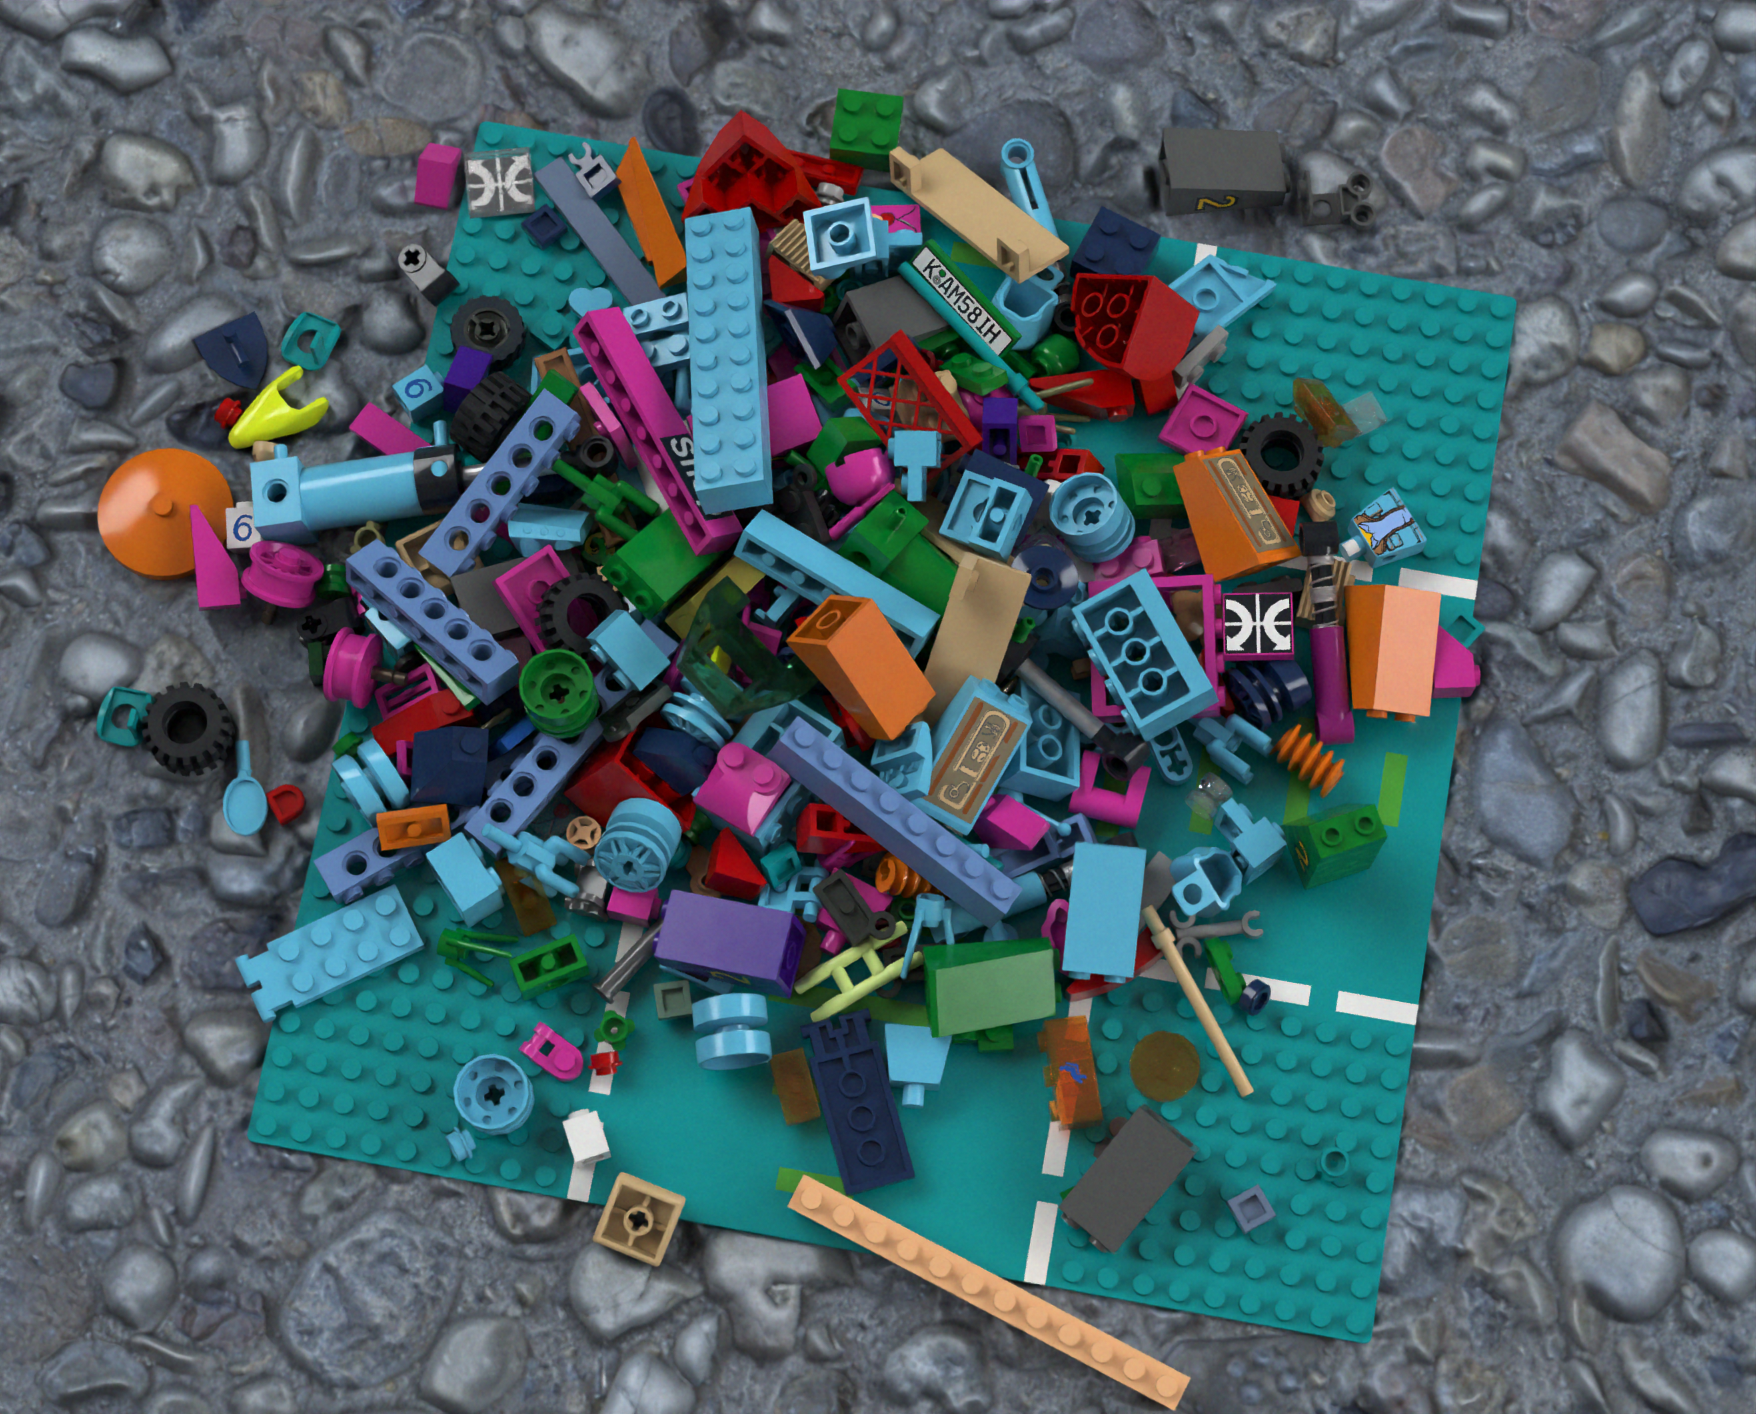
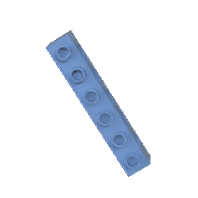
M544 388L418 553L449 577L472 571L476 565L474 559L481 550L486 551L492 546L497 538L495 532L503 522L507 524V520H511L518 510L516 505L523 495L529 496L535 490L539 483L537 477L543 469L551 468L560 455V452H558L559 448L566 440L570 442L577 435L581 428L579 422L582 420L579 414ZM551 425L553 427L552 436L544 441L538 440L537 433L542 426ZM525 452L531 453V463L525 468H518L516 464L518 456ZM502 480H510L511 488L509 492L502 496L497 495V484ZM481 507H488L490 510L489 518L483 523H476V511ZM461 534H467L469 538L467 547L460 551L455 550L454 541L456 537Z
M375 539L346 559V582L484 704H490L518 684L519 661L514 653L508 649L505 650L494 641L489 631L478 627L463 609L455 607L447 600L445 594L439 588L431 586L416 568L408 566L400 559V556L392 547H387L379 539Z

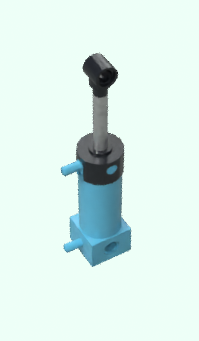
M442 420L436 421L433 424L435 446L417 448L411 452L305 467L297 456L288 457L285 444H277L274 446V460L250 463L254 527L265 540L280 541L296 546L319 542L318 531L361 525L366 524L368 521L375 523L423 515L429 517L448 514L487 463L465 466L459 445L457 443H448L447 423ZM601 435L588 437L582 444L576 445V450L560 452L558 457L583 475L590 474L593 477L600 473L608 478L619 467V458L612 443ZM597 453H607L602 461H592ZM532 457L518 458L516 461L517 467H527L531 463ZM544 468L539 476L557 473L551 470V468Z

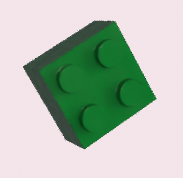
M838 88L829 159L861 166L867 170L890 172L889 152L897 148L899 144L904 105L903 96Z

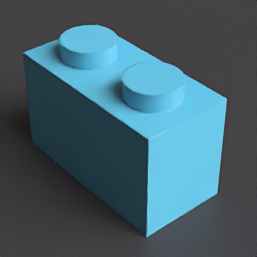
M616 609L586 637L593 645L589 649L591 653L602 664L608 662L615 670L612 676L626 690L630 687L632 690L641 691L671 663L625 610Z

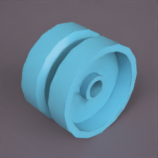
M372 737L357 747V753L365 767L364 769L359 767L353 757L346 754L331 763L341 782L342 790L356 811H360L371 828L377 825L376 813L387 812L380 799L381 796H384L388 804L395 810H402L413 803L410 802V792L383 749Z

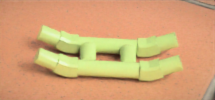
M903 921L896 923L895 932L890 938L878 940L870 935L853 948L851 947L824 964L822 963L813 968L805 976L794 982L795 990L799 994H803L832 975L842 992L811 1013L813 1022L836 1015L850 1004L900 977L904 957L884 968L875 949L877 950L892 942V940L906 934L908 930ZM885 927L879 931L884 932L888 929V927ZM920 951L913 954L909 971L923 964V955ZM863 958L872 976L854 986L844 967Z

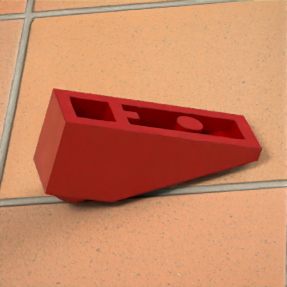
M1109 369L1029 379V388L1033 392H1039L1092 378L1094 382L1091 385L1042 398L1041 400L1047 404L1097 420L1108 419L1110 422H1120L1133 416L1135 400L1131 378L1119 375Z
M1021 447L1017 449V465L1019 470L1023 472L1031 455L1036 454L1043 458V463L1036 477L1043 482L1044 480L1051 479L1062 483L1073 475L1085 472L1100 473L1101 475L1104 473L1105 468L1088 449H1056L1052 452H1022Z
M445 689L427 696L372 727L371 730L374 739L390 759L397 756L396 741L413 742L414 732L451 726L474 728L479 726L480 723L475 708L468 712L449 689Z
M809 803L796 818L797 851L830 855L849 841H855V844L843 854L887 851V849L830 805Z

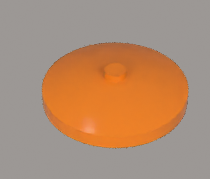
M174 448L147 451L126 461L107 481L98 503L97 520L99 531L111 555L130 572L154 580L184 578L195 574L190 505H197L225 549L227 545L226 508H235L233 495L222 473L202 456L187 450Z

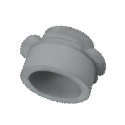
M819 183L817 191H814L822 207L844 202L842 198L844 190L837 185Z

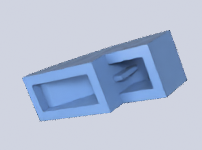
M1079 813L1059 822L1068 823L1071 826V833L1068 836H1061L1058 830L1051 826L1031 851L995 848L989 851V855L1003 863L1005 866L1002 873L1008 878L1013 879L1034 870L1036 873H1040L1073 860L1076 841L1098 843L1088 817Z

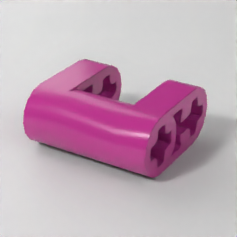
M1084 750L1080 764V787L1073 791L1068 812L1082 813L1089 818L1135 830L1151 767L1142 765L1130 779L1127 794L1123 795L1093 786L1101 754Z

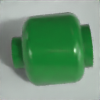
M1049 335L1031 351L1030 364L1038 370L1035 375L1036 378L1071 374L1079 366L1078 347L1072 339L1063 335Z

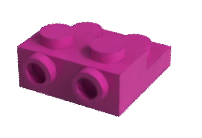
M1140 536L1132 539L1131 545L1112 560L1092 563L1095 581L1125 579L1143 568H1146L1151 578L1168 577L1162 546L1157 539L1151 540L1150 536ZM1171 591L1159 592L1168 609L1174 611Z

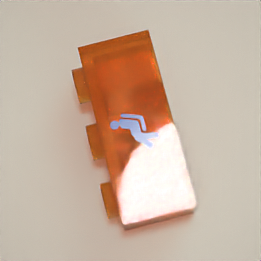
M1086 1015L1045 1020L1042 1031L1037 1032V1041L1040 1053L1046 1052L1048 1066H1043V1078L1045 1087H1052L1054 1100L1048 1101L1051 1122L1058 1123L1059 1131L1100 1126L1103 1121V1114Z

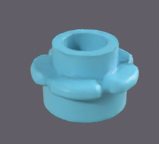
M454 1127V1132L445 1136L450 1150L457 1161H461L466 1157L471 1159V1150L476 1148L471 1135L466 1129L460 1132L457 1127Z

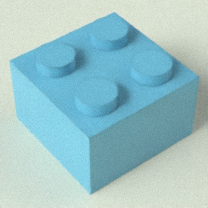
M460 832L425 854L432 873L468 928L504 907L501 895L505 891L502 887V882L492 866L485 869L484 866L487 863L483 858L484 854L473 838L467 841L463 833Z

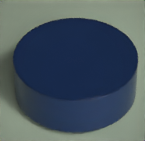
M1259 979L1253 980L1243 991L1239 1001V1008L1250 1016L1259 1014L1270 999V986Z

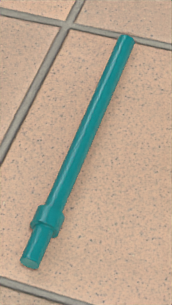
M907 261L898 267L897 271L985 362H989L1007 371L1009 383L1005 387L1015 397L1019 396L1035 413H1038L1045 406V403L1029 388V382L1021 373L1016 374Z

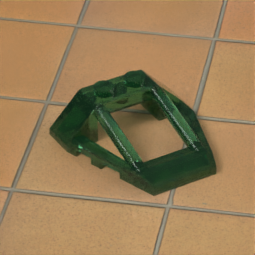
M728 575L706 593L682 646L676 668L725 719H734L776 707L802 697L820 680L797 654L783 665L737 617L751 600ZM710 621L711 633L698 642ZM717 645L753 681L742 692L706 655ZM764 690L773 691V692H770V693H768V694H766V695H763V696H761V697H759V698H756V697H758Z

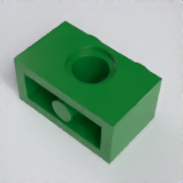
M575 933L508 960L524 1001L590 975L587 962Z

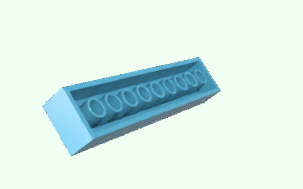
M750 207L685 218L695 492L705 515L772 504L773 489L759 230Z

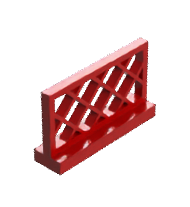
M902 329L836 379L872 429L881 438L887 449L888 439L892 436L893 427L912 429V431H937L941 434L955 435L963 447L953 455L941 454V458L946 460L941 463V468H931V471L927 473V483L963 457L965 453L967 454L985 441ZM889 349L898 358L896 374L877 371L879 356ZM873 362L872 370L863 369ZM902 365L910 376L901 374ZM858 372L871 374L869 394L854 392L847 380ZM876 375L895 378L893 398L873 395ZM900 378L914 380L918 385L917 401L897 398ZM922 392L930 403L921 402ZM859 397L868 398L867 408ZM872 399L892 402L889 422L875 420L870 414ZM896 402L916 405L913 425L893 423ZM920 406L935 408L938 412L937 429L917 426ZM943 420L951 431L941 429ZM879 425L888 426L887 435ZM902 468L905 473H908V468Z

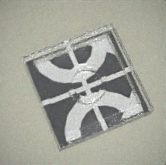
M529 147L463 153L470 218L536 212Z

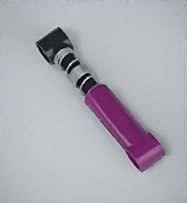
M1335 520L1302 522L1299 524V544L1301 555L1307 557V564L1311 565L1308 568L1312 575V582L1309 584L1312 587L1310 589L1311 604H1314V612L1311 615L1315 618L1316 624L1312 626L1313 629H1309L1316 707L1314 715L1316 742L1322 741L1323 746L1349 744L1354 742V720L1349 705L1343 626L1336 625L1339 622V619L1335 617V608L1338 605L1334 603V601H1337L1336 586H1333L1332 578L1335 577V574L1332 573L1331 564H1334L1333 556L1338 554L1339 551L1337 523Z

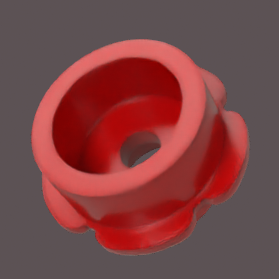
M227 397L217 409L214 420L221 424V429H225L228 426L233 428L244 413L240 409V400L233 401Z
M618 1051L591 1054V1065L588 1066V1069H595L596 1076L617 1073V1066L622 1065L623 1062L619 1061Z

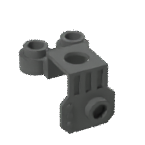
M1305 171L1303 180H1298L1297 183L1303 226L1343 224L1344 220H1349L1350 225L1358 231L1369 230L1374 225L1377 212L1372 204L1362 200L1368 198L1372 191L1373 180L1371 176L1365 172L1357 171L1348 177L1346 184L1338 185L1336 193L1312 194L1310 173ZM1361 186L1364 191L1356 192L1352 187ZM1324 201L1328 203L1331 213L1324 218L1315 216L1313 214V204L1315 202ZM1364 216L1367 222H1359L1356 217Z

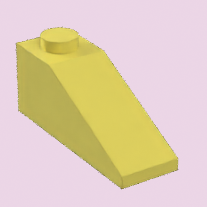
M734 555L673 605L665 622L682 640L685 638L694 641L713 626L766 574Z

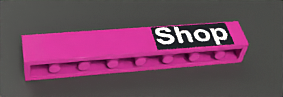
M613 307L587 311L572 332L696 556L728 550L742 534L743 528L733 510L705 515L695 492L693 438L621 309Z

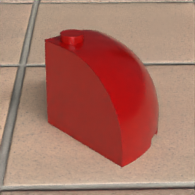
M1077 273L1071 297V312L1075 314L1076 322L1074 332L1082 348L1107 369L1131 379L1144 381L1161 379L1175 369L1188 348L1200 313L1198 309L1161 280L1150 275Z
M661 709L649 714L638 724L633 732L627 734L622 739L614 742H608L604 739L573 774L563 792L587 816L593 818L604 828H606L613 810L620 802L630 798H646L659 802L670 809L679 820L682 834L690 829L696 811V804L691 795L693 790L682 797L631 753L645 727L649 726L674 731L661 717Z

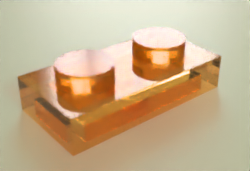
M803 1047L772 1055L769 1063L786 1126L821 1118Z

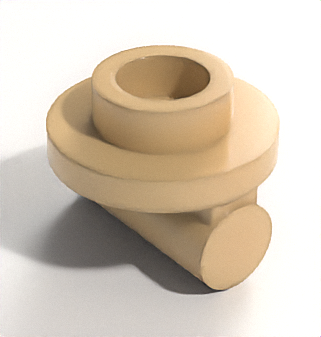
M1313 489L1299 499L1313 522L1328 521L1336 513L1335 500L1325 490Z

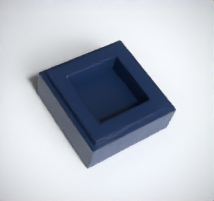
M547 204L543 205L521 223V228L542 251L568 232L567 225Z

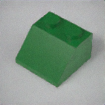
M1116 453L1114 458L1119 494L1134 516V519H1186L1188 517L1173 470V466L1185 462L1180 453Z

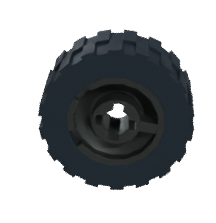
M481 295L479 298L467 300L468 302L465 305L462 304L458 308V312L452 318L453 323L450 325L451 340L455 354L460 345L493 354L489 373L503 371L504 368L514 365V361L521 357V351L525 348L526 344L524 322L522 316H519L518 309L512 306L510 301L500 299L499 296L494 295L492 297ZM486 330L494 332L493 337L491 335H484L482 337V334Z

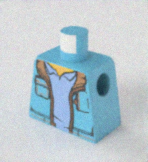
M1392 487L1351 519L1348 532L1352 538L1339 544V550L1347 562L1363 555L1369 566L1376 568L1422 552L1427 539L1395 488Z

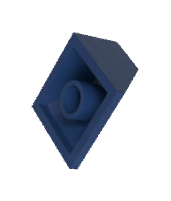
M771 299L762 302L793 360L815 370L819 368L838 344L833 335L836 329L830 318L826 314L822 315L810 309Z
M451 726L414 732L410 802L467 807L478 805L480 807L487 766L489 729Z

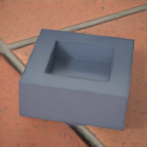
M1259 1185L1248 1189L1226 1203L1244 1235L1276 1217L1274 1210Z

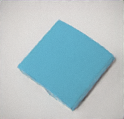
M924 721L906 726L904 733L892 741L877 739L870 764L871 767L880 771L879 778L908 801L927 796L929 792L932 773V744L928 723Z

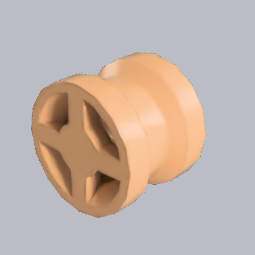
M580 816L573 819L566 830L568 842L589 853L590 856L595 853V848L602 835L598 822L588 816Z

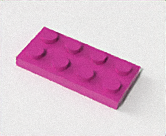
M550 544L491 582L537 654L547 650L544 646L548 643L545 639L540 640L537 635L542 630L541 626H535V618L540 616V612L535 611L536 606L543 601L541 598L544 591L549 590L552 584L571 576ZM575 598L570 602L567 609L568 624L574 633L586 638L597 628V615L589 603L583 599ZM597 659L586 662L594 677L604 668Z

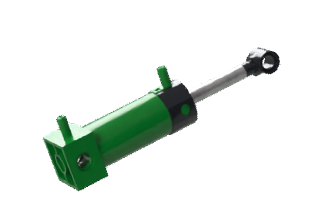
M893 489L854 528L837 554L941 615L933 631L937 635L959 567L921 535V532L930 520ZM1027 616L1021 620L1018 617L995 684L999 687L1007 677L1011 678L1016 674L1103 750L1101 753L1103 766L1112 777L1120 781L1130 780L1149 758L1150 748L1148 744L1138 735L1134 736L1133 733L1123 734L1120 732L1116 735L1028 657L1033 653L1031 649L1040 640L1041 636L1033 630L1035 627L1033 618Z

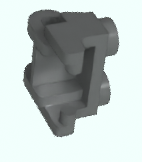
M591 856L587 860L586 866L575 863L574 874L577 878L576 885L579 886V892L575 898L565 897V909L577 915L607 922L609 916L606 913V902L603 900L608 881L597 871L594 856Z

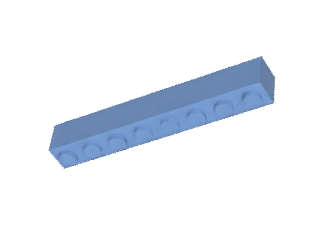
M797 716L766 757L775 762L785 772L989 929L1008 912L1023 888L801 717Z

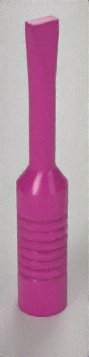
M889 482L863 506L855 507L851 510L850 513L828 530L830 537L838 541L845 533L865 518L866 511L894 489L895 485Z

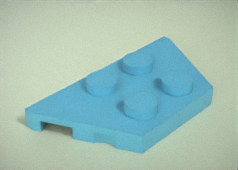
M1210 254L1168 285V287L1200 311L1190 343L1181 361L1218 325L1222 328L1227 327L1272 293L1276 288V284L1269 279L1265 282L1248 274V270L1239 266L1228 265L1225 260Z

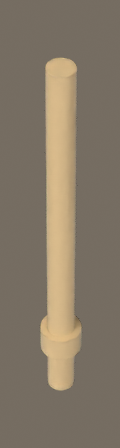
M1152 904L1146 906L1140 912L1153 934L1150 937L1157 950H1162L1241 1097L1249 1095L1254 1089L1173 943L1176 940L1169 927H1164Z

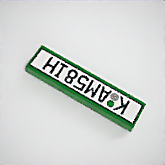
M933 239L926 241L908 262L1001 359L1022 338V335Z

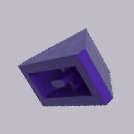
M463 345L459 346L444 380V411L456 414L461 403L473 388L488 377L493 354Z

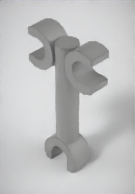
M1172 910L1168 918L1170 926L1175 930L1176 941L1178 942L1175 947L1181 958H1183L1182 948L1185 946H1189L1194 950L1195 959L1200 958L1202 948L1198 939L1241 933L1247 938L1258 939L1263 935V929L1253 930L1248 926L1249 920L1259 919L1260 911L1256 910L1245 913L1241 920L1193 926L1196 914L1188 916V921L1182 923L1176 919L1175 910Z

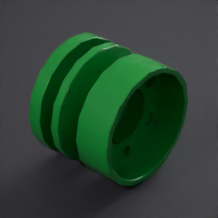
M563 649L545 650L532 657L523 668L519 679L520 696L527 716L533 726L541 733L558 739L574 737L585 731L595 720L599 708L598 692L592 672L585 660L580 656ZM564 696L565 702L559 704L557 698Z

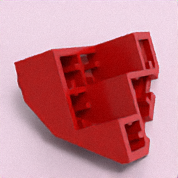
M740 110L719 130L700 161L683 210L681 222L685 224V218L750 207L759 233H766V228L786 227L793 219H798L799 223L805 224L803 211L821 208L820 200L793 155L765 125Z

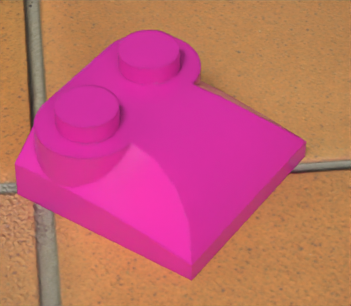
M731 741V743L725 745L719 751L716 765L693 801L695 804L753 837L791 782V777L775 762L742 743Z

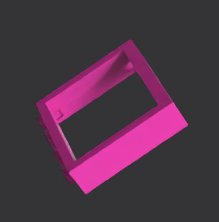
M1213 574L1151 578L1159 592L1203 589L1206 676L1213 686L1219 702L1190 718L1221 717L1220 707L1226 706L1225 686H1219V673L1225 672L1224 652H1218V639H1223V618H1217L1216 605H1222L1221 584L1216 585ZM1124 579L1088 581L1089 599ZM1091 660L1092 714L1103 723L1126 722L1120 712L1126 709V706H1110L1109 690L1104 683L1105 680L1109 679L1108 674L1101 677Z

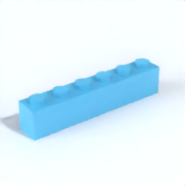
M763 509L743 530L733 554L818 606L831 594L872 598L913 660L930 640L941 616Z

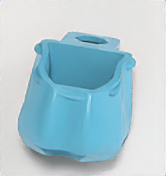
M1051 265L1043 269L1053 276V279L1049 281L1042 280L1035 274L1019 284L1006 274L1005 280L991 301L1022 335V338L1011 350H1031L1037 342L1045 338L1050 329L1056 305L1059 303L1058 295L1052 290L1064 277L1061 271Z
M1205 846L1196 847L1186 855L1174 859L1170 865L1171 875L1176 882L1172 886L1171 892L1183 913L1187 916L1196 914L1204 918L1213 917L1222 910H1227L1234 897L1241 893L1242 872L1239 870L1231 854L1223 849Z

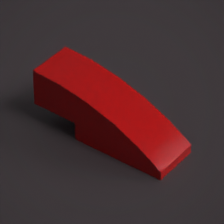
M1148 926L1137 937L1133 978L1126 977L1125 983L1145 972L1164 956L1162 950H1157L1150 937L1153 934ZM1090 973V979H1076L1066 989L1064 998L1069 1003L1089 999L1112 991L1125 983L1104 981L1105 975Z

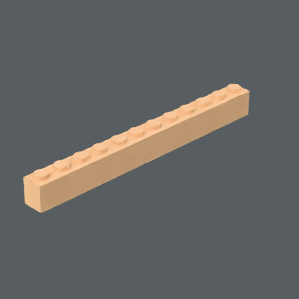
M805 1174L787 1206L1175 1411L1191 1379Z

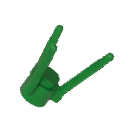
M445 928L438 941L437 955L446 957V965L458 968L488 987H494L492 980L461 962L460 958L466 959L470 950L510 959L512 957L511 952L473 943L472 939L517 943L519 942V937L467 931L460 928L454 931Z

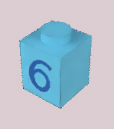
M427 365L422 366L392 385L397 401L413 423L418 422L444 405V379L438 371L433 374Z

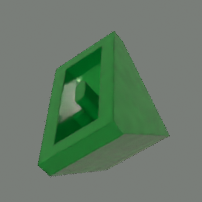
M862 416L828 418L806 456L827 481L825 468L829 464L835 462L837 468L845 464L843 457L863 450L874 449L882 443V440Z

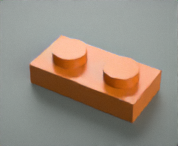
M447 804L376 813L382 851L441 843L452 838Z

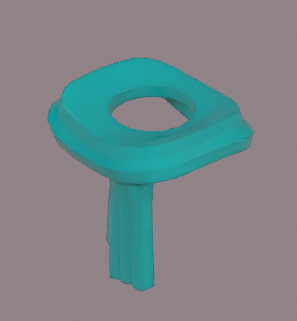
M303 312L288 328L281 344V355L287 362L296 366L299 365L305 370L318 371L326 364L342 330L337 323L311 312ZM307 331L316 332L309 347L311 353L301 351L297 343L299 337Z
M112 687L99 709L96 722L98 737L104 742L121 746L134 747L141 744L144 739L142 730H145L142 725V717L148 716L145 708L148 703L154 705V697L144 691ZM123 705H130L135 708H131L127 723L128 729H119L112 722L114 711Z

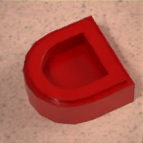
M285 784L266 793L267 802L282 827L297 819L305 810L306 800L303 792L294 785Z

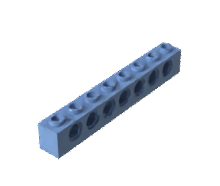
M646 619L639 627L672 662L679 649V644ZM608 662L601 664L604 668L596 677L593 676L598 692L599 707L602 709V712L598 717H595V720L585 731L579 733V739L573 744H566L558 738L546 736L539 732L533 740L535 744L533 749L527 755L524 753L520 754L510 767L512 773L504 781L501 779L497 780L487 793V796L490 798L481 808L476 805L465 817L464 822L466 825L463 827L465 835L470 839L473 838L495 860L498 861L507 849L482 836L481 831L483 827L490 823L509 835L516 837L519 832L524 831L605 739L602 734L603 727L598 718L632 691L630 687L627 690L623 688L618 692H612L606 688L607 682L614 679L612 674L615 672ZM662 670L655 678L657 679L664 670ZM545 756L553 757L557 761L555 767L550 770L540 769L537 763ZM522 782L530 783L534 787L532 793L525 797L518 796L514 792L515 787ZM503 808L511 813L510 818L503 823H497L491 819L493 812L497 809Z
M535 737L487 764L482 794L487 795L489 789L497 780L501 779L504 781L512 773L510 769L512 763L520 754L524 753L527 755L533 749ZM560 738L562 742L570 744L567 738ZM545 756L540 759L547 760L551 763L550 767L547 770L554 768L557 763V761L550 756ZM522 782L515 787L514 792L518 796L525 797L532 793L534 787L530 783ZM416 803L407 809L440 804ZM447 805L448 811L459 813L458 819L450 823L452 837L460 832L465 834L463 827L466 823L464 819L474 807ZM503 808L497 809L493 812L491 818L497 815L504 817L510 814V812ZM375 826L313 862L337 905L343 901L347 904L360 898L364 893L363 890L374 884L381 886L389 882L394 877L393 873L404 867L411 869L421 864L425 860L424 856L426 853L444 842L398 848L394 856L384 858L380 856L382 849L378 827ZM356 862L367 864L366 870L360 875L349 873L350 867Z

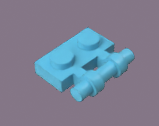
M798 855L803 870L792 876L790 880L776 887L775 890L767 882L760 893L758 906L792 912L794 915L796 909H804L803 919L808 922H814L817 919L819 909L823 905L813 893L812 888L828 878L829 872L820 865L818 859H815L814 867H805L806 863L803 855ZM801 883L810 884L808 892H800Z

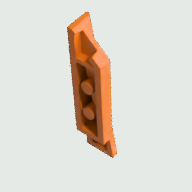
M634 136L630 138L629 147L615 172L622 181L617 186V189L648 267L654 266L659 290L687 281L686 254Z

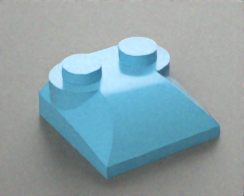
M869 197L803 211L810 268L814 277L820 275L825 279H835L840 277L848 268L878 259Z

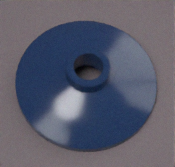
M1044 545L1027 548L1019 553L1011 564L1012 568L1029 573L1032 576L1023 601L1025 605L1031 608L1054 610L1067 604L1076 593L1079 583L1076 565L1067 554L1057 548ZM1044 580L1048 586H1040L1036 581Z

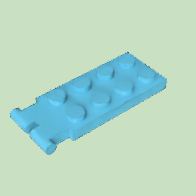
M393 884L267 943L266 945L269 950L249 959L248 954L236 958L235 962L247 988H252L258 984L262 985L263 988L253 992L251 997L263 1023H267L276 1018L274 1012L292 1003H294L296 1009L412 955L424 949L425 946L396 885Z

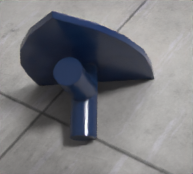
M255 311L194 339L209 367L219 376L237 386L257 391L265 374L268 352L267 340Z

